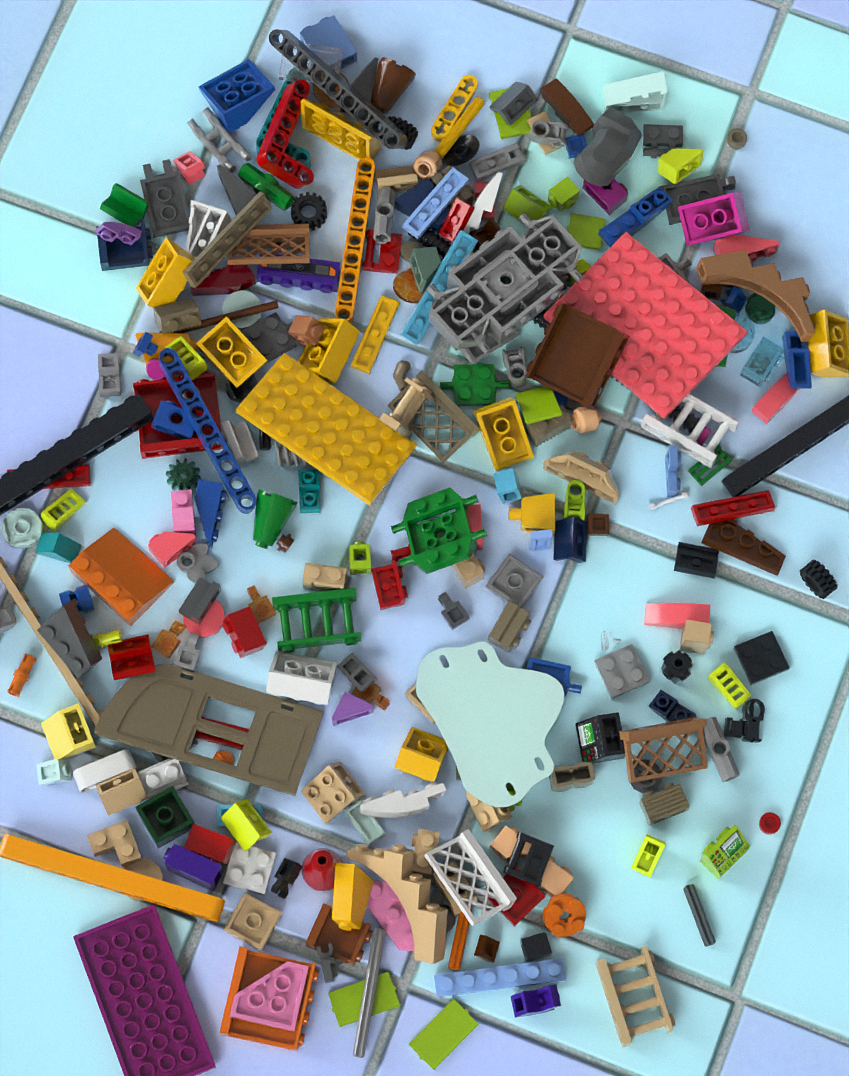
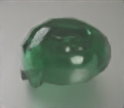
M752 293L746 302L745 313L752 322L765 324L770 322L775 316V305L764 297Z

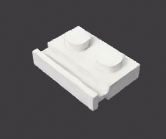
M168 758L137 772L148 799L171 786L178 790L189 785L179 760Z

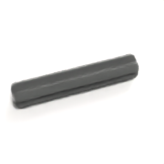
M687 885L683 888L704 946L714 945L716 940L695 885Z

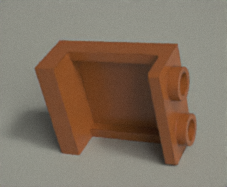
M323 903L306 941V946L316 951L317 946H320L321 952L325 954L329 952L328 944L331 943L334 951L330 957L354 967L355 962L360 963L364 951L361 950L364 942H369L373 931L370 930V923L363 922L360 929H351V931L340 929L339 925L332 920L331 906Z

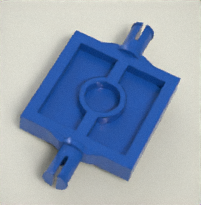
M530 657L527 670L546 673L556 678L563 686L564 698L568 691L581 694L582 685L570 683L569 674L571 666Z

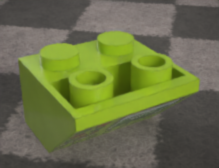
M736 825L731 829L727 826L716 838L717 842H710L701 853L703 857L700 862L718 880L750 848L747 840Z

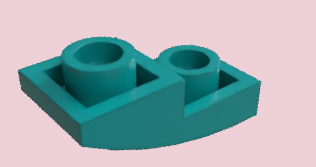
M298 470L300 513H321L319 470Z

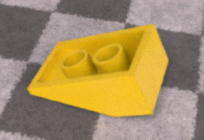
M227 316L196 343L199 351L236 388L268 362Z
M512 397L473 410L495 471L534 458L516 402Z

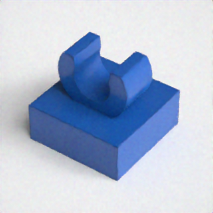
M734 286L732 290L725 291L728 296L727 299H721L720 301L724 307L736 310V315H738L747 298L741 288Z
M145 332L140 337L132 353L138 357L143 355L144 352L153 356L158 349L157 345L150 342L153 335Z

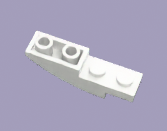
M435 782L425 786V790L419 792L413 790L406 793V797L403 796L401 790L395 792L392 789L384 792L380 798L370 797L364 800L359 811L363 815L380 818L417 815L428 811L430 807L429 801L444 796L446 788L444 783L437 785Z

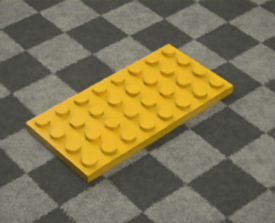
M286 353L282 354L236 408L237 414L369 506L417 447L416 443L385 425L377 416Z

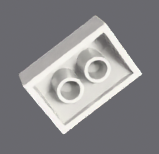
M276 650L268 673L266 693L274 696L289 697L298 701H309L318 705H328L338 662L283 653Z

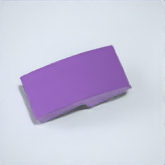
M103 222L95 229L94 233L106 241L113 242L118 238L123 243L132 245L140 238L142 231L123 223Z

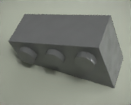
M73 599L63 605L37 631L73 674L80 678L102 660V656L92 635H89L84 625L86 621L79 614L76 607L78 605L76 599Z

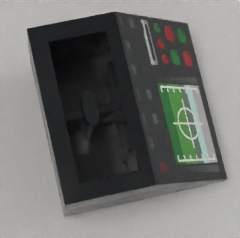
M619 712L597 715L575 723L582 762L593 764L625 758L624 741L620 740L619 731H622Z

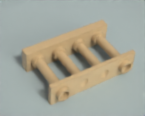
M406 377L404 381L410 385L406 394L393 413L390 412L387 415L383 412L379 420L403 437L409 438L412 432L408 430V424L424 400L427 398L433 402L434 398L431 396L432 391L423 386L424 383L416 378L410 380Z
M647 946L642 947L640 950L642 955L615 964L607 963L604 958L595 963L622 1047L631 1045V1039L635 1035L662 1027L666 1028L668 1034L674 1030L673 1026H675L672 1013L668 1014L653 967V963H655L654 955L651 950L648 951ZM645 964L649 976L621 985L613 984L611 976L615 972ZM652 985L655 994L654 998L628 1006L620 1005L618 997L621 996L620 994ZM659 1006L661 1019L634 1027L626 1025L624 1018L628 1014Z

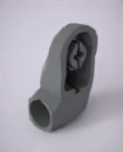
M612 107L605 111L596 121L592 128L594 138L574 160L576 172L581 178L590 184L600 187L609 185L616 175L628 165L642 137V133L634 121L626 114Z

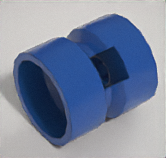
M87 584L77 587L74 592L67 590L59 593L62 606L76 599L78 601L76 607L79 612L85 614L95 610Z

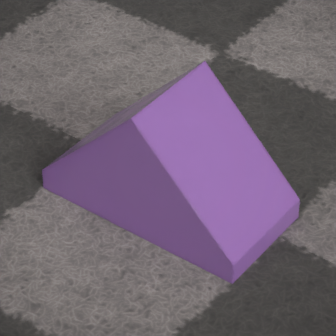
M344 692L332 716V724L335 726L372 714L373 706L350 693Z

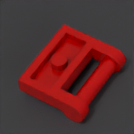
M367 230L366 255L362 269L372 272L398 274L402 234L391 233L390 242L381 244L379 263H374V230Z

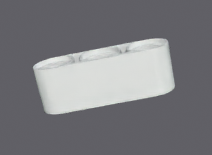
M125 749L74 770L72 774L80 793L95 789V785L133 768L137 771L138 768L130 749Z

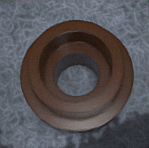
M290 533L287 536L283 534L276 544L279 546L277 550L279 552L283 551L285 553L294 542Z

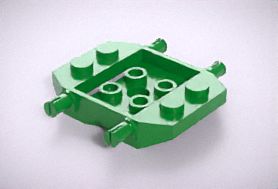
M449 487L409 502L403 521L391 526L393 534L403 530L407 532L412 553L408 557L399 559L400 566L403 568L404 566L414 564V566L417 565L420 570L429 574L470 559L477 548L476 540L488 536L485 528L473 532L470 525L467 506L479 503L477 495L475 494L464 499ZM455 509V511L452 513H445L441 517H438L436 519L426 520L428 518ZM426 520L422 524H417V522ZM446 531L443 537L437 538L439 532Z

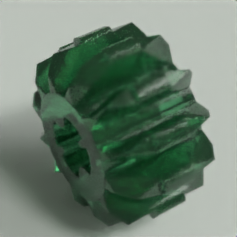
M186 458L183 460V463L176 459V466L173 464L169 465L170 471H166V476L169 477L167 484L172 485L173 491L178 488L179 490H190L191 486L197 488L196 481L201 479V476L198 475L200 468L195 467L194 461L188 464ZM183 473L185 476H187L184 479L182 478V476H180Z

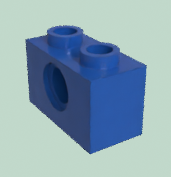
M161 400L151 428L181 440L192 438L195 430L184 410L177 407L178 405L172 401L167 400L164 402ZM192 411L195 417H200L196 411ZM178 416L182 422L178 424L173 423L171 418Z

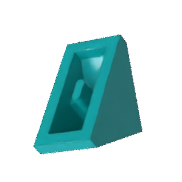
M42 533L35 553L71 563L79 555L82 545L61 533Z

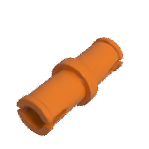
M29 654L23 655L18 669L13 673L14 678L7 689V693L15 697L20 696L25 682L30 679L29 674L37 660L35 657Z

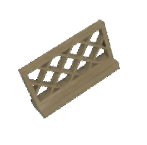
M421 370L416 375V379L424 383L423 386L432 391L431 396L436 403V411H425V401H430L426 398L422 403V411H417L415 414L422 415L421 425H412L411 423L408 425L409 429L444 463L472 436L474 437L479 432V428ZM410 385L387 405L393 412L396 409L394 406L402 400ZM436 415V426L424 425V416ZM439 415H448L450 417V426H439ZM424 429H436L435 440H426L424 438ZM438 429H450V440H438ZM453 429H462L466 433L461 440H452ZM438 443H450L449 451L444 456L438 452Z

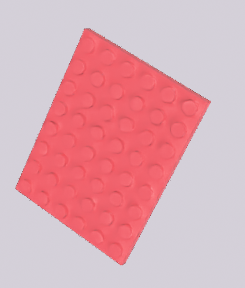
M627 232L583 274L584 278L580 282H576L544 314V319L551 324L555 308L560 306V303H564L629 335L630 337L612 372V376L663 419L747 335V330Z

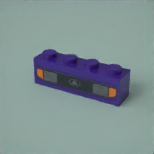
M310 258V263L258 264L257 282L264 285L279 284L285 288L294 286L306 291L316 289L323 293L337 292L340 262Z

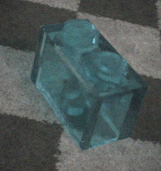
M763 336L742 368L740 376L760 388L764 382L768 384L774 375L771 371L775 366L779 367L784 359L782 356L784 348Z

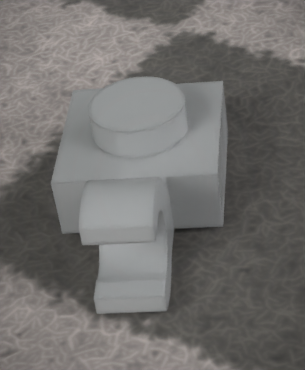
M190 633L187 646L180 644L174 662L175 666L194 672L200 655V650L195 649L199 638L198 634Z

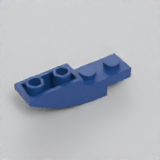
M659 186L631 205L627 212L600 229L598 235L611 247L625 232L631 236L639 232L673 202V199Z

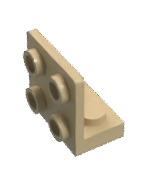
M341 762L328 765L301 790L324 823H329L350 803L358 801L365 796V793Z

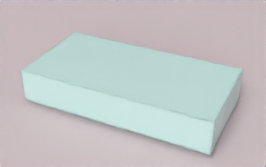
M362 799L344 810V814L365 843L370 846L386 835L375 817L360 813L359 809L361 804H363Z

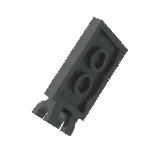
M170 159L162 161L165 174L153 176L150 163L143 165L145 179L140 180L144 199L149 203L147 212L154 238L189 230L190 215L179 171L173 172Z
M716 174L679 182L676 185L668 184L661 186L673 199V202L666 208L669 225L681 223L678 211L679 206L726 194V190L735 189V176L720 179V175Z

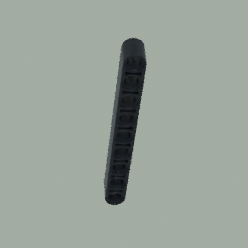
M849 396L727 475L721 482L731 496H740L849 424Z

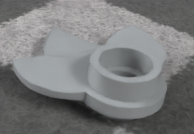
M195 544L188 552L181 553L177 558L178 568L186 572L188 579L194 583L199 578L206 580L205 574L214 571L219 566L213 557L207 555L208 544ZM190 560L191 564L188 566L184 565V561Z

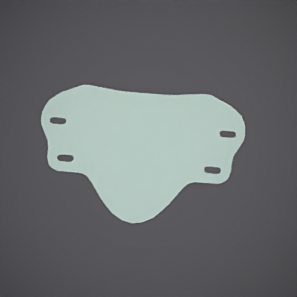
M476 642L461 648H439L430 652L421 660L417 670V697L439 728L455 760L463 786L467 792L490 806L508 807L521 801L532 786L552 774L554 762L545 747V738L556 721L564 703L563 686L556 678L534 670L511 668L503 665L493 647L487 642ZM481 649L485 652L488 659L486 662L481 661L478 650ZM441 655H444L449 662L448 668L443 667L439 659ZM539 757L545 766L544 770L538 769L534 761L535 758ZM507 783L513 785L516 791L514 796L509 794L506 788Z

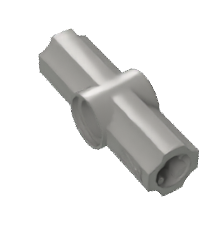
M391 187L378 189L373 240L377 241L378 244H385L391 240L395 191Z
M710 717L705 719L706 727H703L704 739L709 749V756L713 759L722 782H728L739 777L740 773L730 752V745L725 740L717 718ZM714 746H722L724 753L719 754L715 752Z

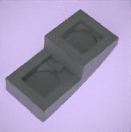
M353 652L337 665L338 669L361 693L377 680L375 675Z

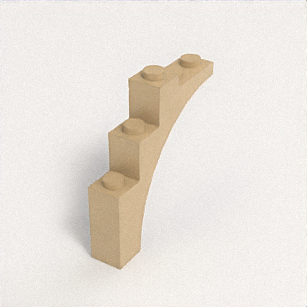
M357 844L356 847L348 849L347 859L361 863L373 870L387 882L399 898L412 929L414 960L430 964L443 960L445 955L448 909L441 908L436 903H429L431 879L423 878L421 874H412L414 850L407 849L402 844H394L389 849L368 848V845Z

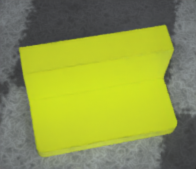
M248 799L234 803L221 817L223 823L244 851L249 850L257 841L267 838L272 833Z

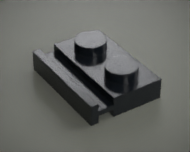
M678 542L674 571L714 579L719 551L713 548Z

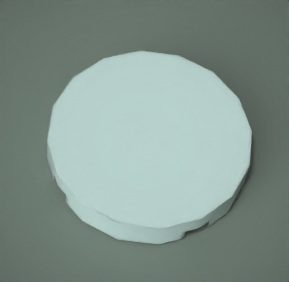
M236 291L228 295L224 300L222 315L257 306L261 302L256 295L249 291ZM262 313L232 320L231 322L239 330H244L260 321Z
M16 508L9 511L4 521H2L1 532L5 541L12 547L18 549L29 548L40 540L43 533V523L39 515L29 508Z

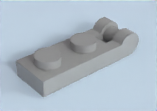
M514 143L470 161L469 166L478 182L495 175L498 171L503 172L515 166L524 165L528 159L525 154H522L520 143ZM510 154H514L515 158L511 159Z

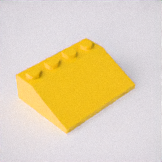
M308 99L301 100L303 129L358 160L363 157H369L374 160L382 148V143L365 130L361 124L349 121L339 112H333L324 103L319 104Z

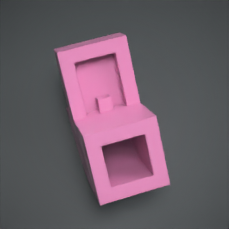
M192 490L171 491L174 532L194 534L196 536Z

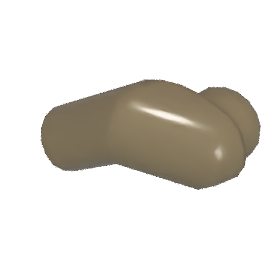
M403 360L396 364L393 378L400 391H403L408 386L404 381V376L411 369L410 363Z

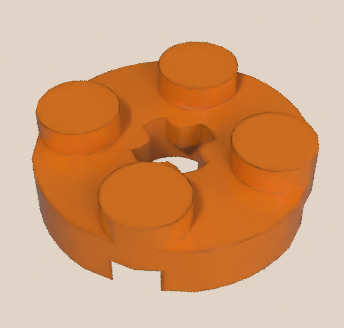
M562 893L549 900L550 903L547 905V908H544L542 917L545 926L554 936H571L584 928L586 909L577 897L569 893ZM563 911L569 914L566 919L560 918L563 915Z

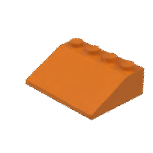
M112 528L84 549L68 565L70 572L84 585L87 584L88 588L130 626L174 583L166 573L115 528Z

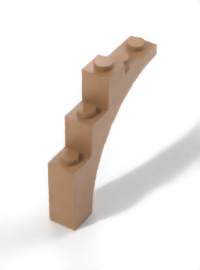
M746 250L700 259L696 269L702 285L724 284L748 289L774 304L791 322L801 342L809 341L814 335L815 325L809 317L808 305L805 303L810 290L809 286L805 284L803 277L781 281V274L776 269L775 263L752 267V259L748 257Z

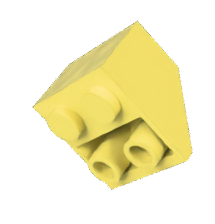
M79 703L56 712L41 723L54 759L65 760L96 748Z

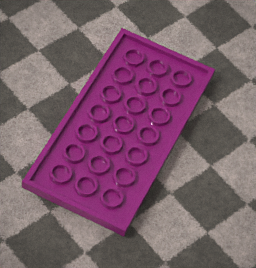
M155 904L73 936L124 1076H197L216 1068Z

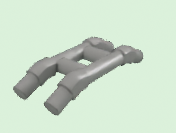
M207 107L202 112L214 127L212 131L205 135L193 118L187 124L194 135L205 145L218 162L233 173L236 170V166L224 154L233 148L245 161H249L252 156L235 140L216 115ZM221 134L227 143L218 149L212 143V140Z

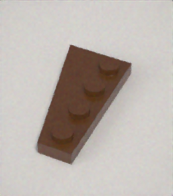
M735 519L708 525L701 541L702 544L778 576L786 555L766 541L756 538L749 529L746 531L737 524L738 522Z

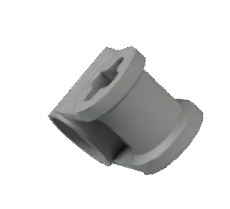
M538 120L533 123L529 131V137L535 143L565 147L567 144L565 136L569 126L560 122ZM536 128L541 129L544 134H543V135L537 134V133L535 132V129H536Z
M522 346L516 350L506 351V349H503V363L506 368L509 384L512 387L520 388L526 383L527 378L524 349ZM519 373L522 377L516 378L513 374Z

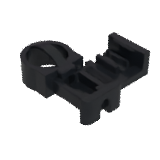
M756 698L746 701L742 707L743 717L739 721H734L730 717L725 718L724 737L741 738L743 742L750 743L761 742L762 739H759L760 722L764 719L765 706L763 702ZM749 702H750L749 714H748V712H747V706H748V704H749ZM755 703H757L760 707V714L758 717H754Z

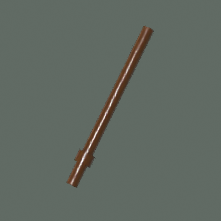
M276 300L201 320L200 326L181 329V331L177 330V332L174 331L173 333L185 334L186 332L217 325L226 316L232 321L279 308L278 302Z

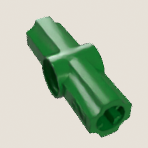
M249 162L240 168L237 174L238 177L251 186L256 194L262 192L269 201L283 211L289 209L295 196L281 187L272 175L262 173Z

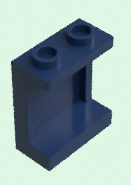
M145 221L141 222V226L135 227L141 230L142 233L140 238L132 245L123 243L118 238L113 242L106 241L97 235L102 271L149 266V258H153L152 246H148L147 240H151L150 228L145 226Z

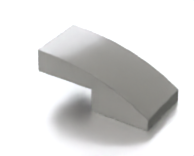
M98 354L100 397L121 396L119 354Z

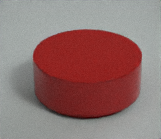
M772 812L765 813L759 820L760 830L767 835L775 834L781 826L779 816Z

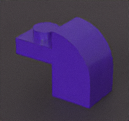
M557 984L548 985L538 990L523 991L510 996L515 1018L553 1011L561 1006Z

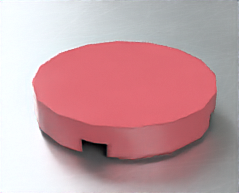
M217 600L214 601L200 625L183 616L187 630L190 633L198 634V637L201 638L217 634L223 627V620L225 619L224 609Z

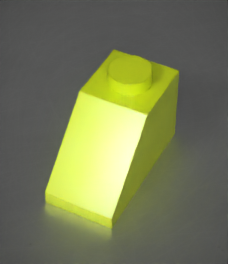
M671 149L666 154L664 153L660 156L658 160V173L676 185L702 165L704 151L701 149Z

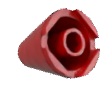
M319 848L313 850L305 857L302 863L303 879L314 890H332L334 888L336 862L343 863V860L331 849Z

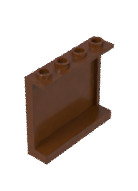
M560 303V306H557L553 312L554 318L551 324L544 331L545 337L542 343H539L535 350L536 356L534 360L527 366L526 377L582 404L581 406L587 409L595 410L630 336L567 304Z

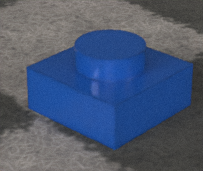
M584 134L579 137L575 135L565 138L567 142L565 147L569 159L575 158L587 146Z

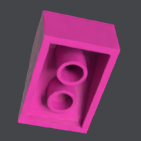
M741 191L678 207L687 246L750 231Z

